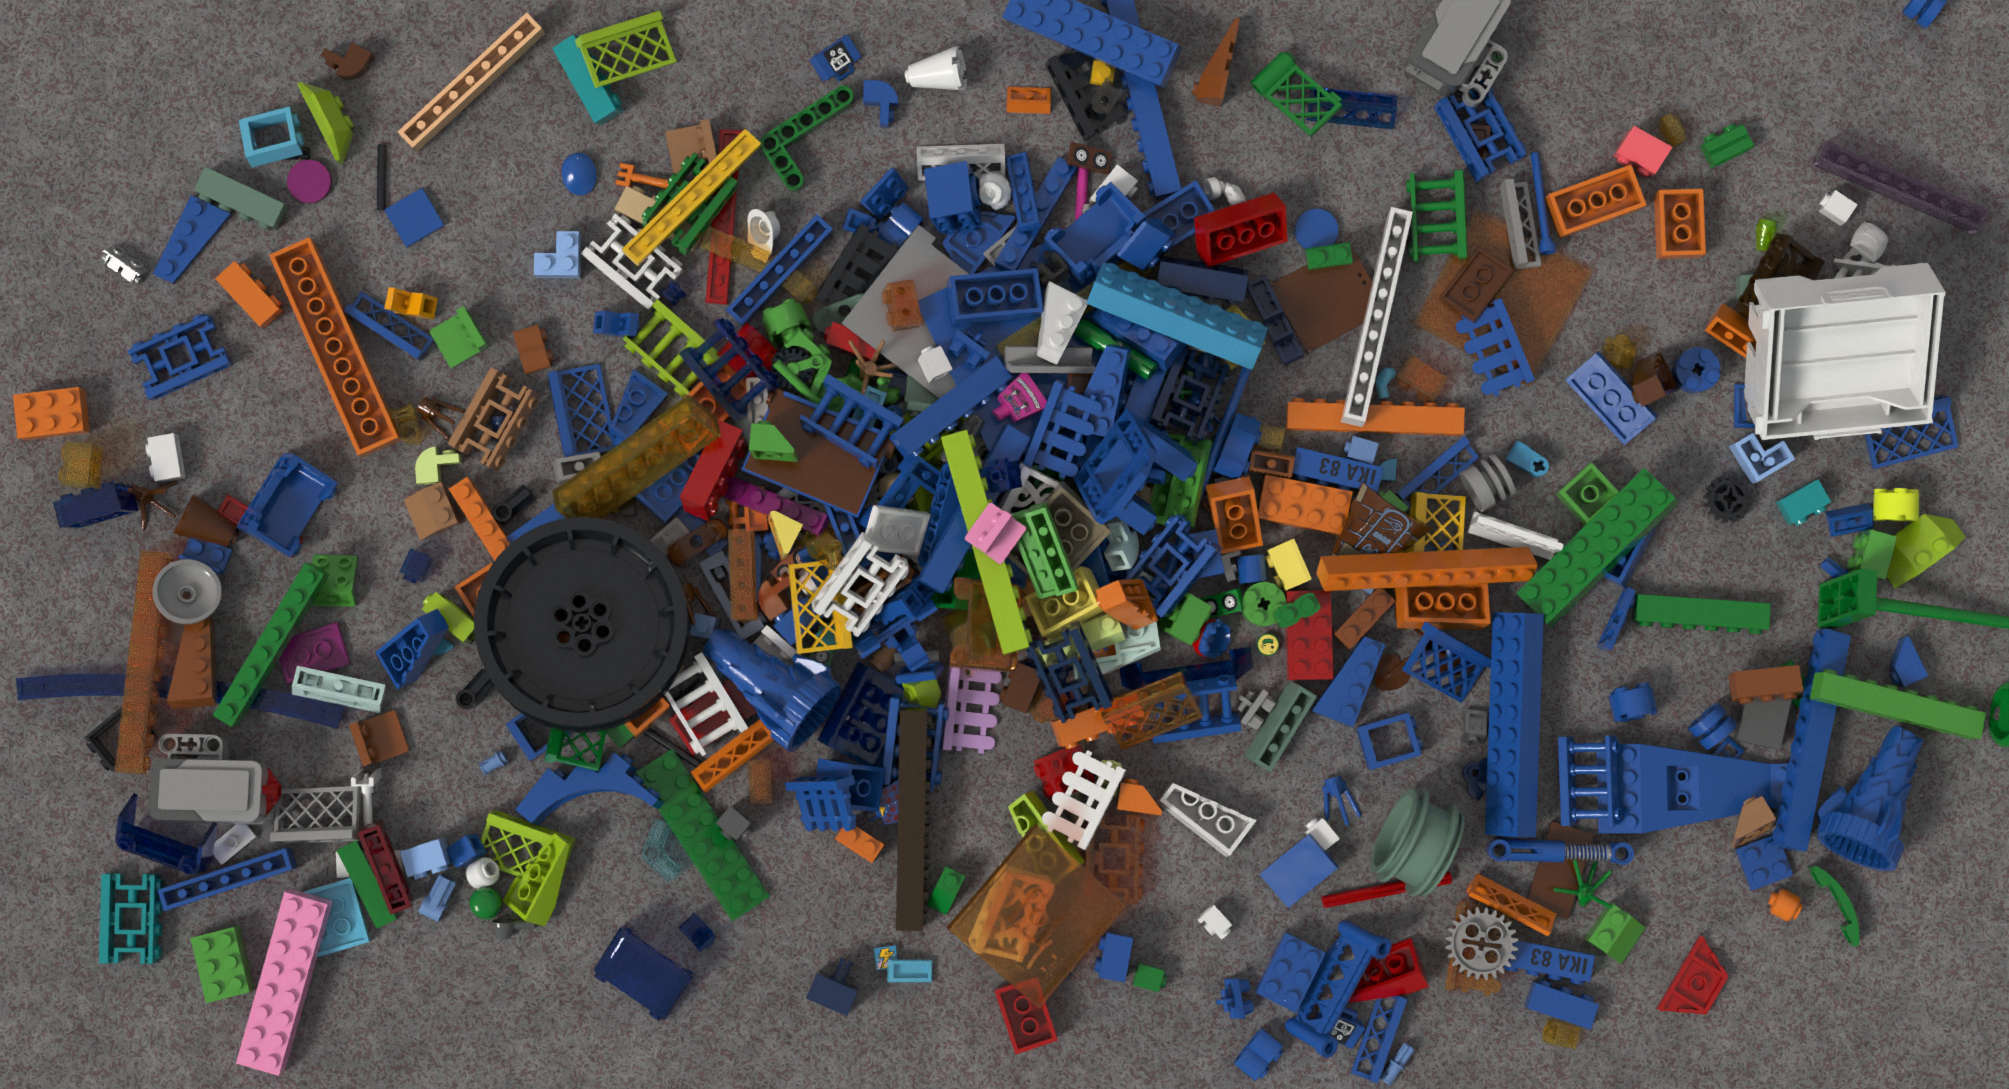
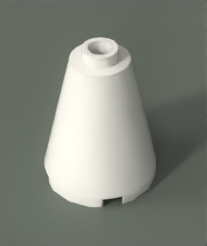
M954 46L909 65L908 70H905L906 82L910 83L912 87L965 90L967 88V79H963L964 71H966V65L962 50H958L959 46Z

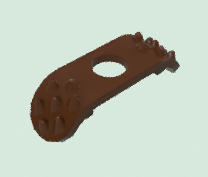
M715 518L692 530L669 545L667 548L669 559L675 566H680L712 544L724 539L729 533L726 524L721 519ZM694 535H699L702 538V544L698 548H694L690 544V539Z

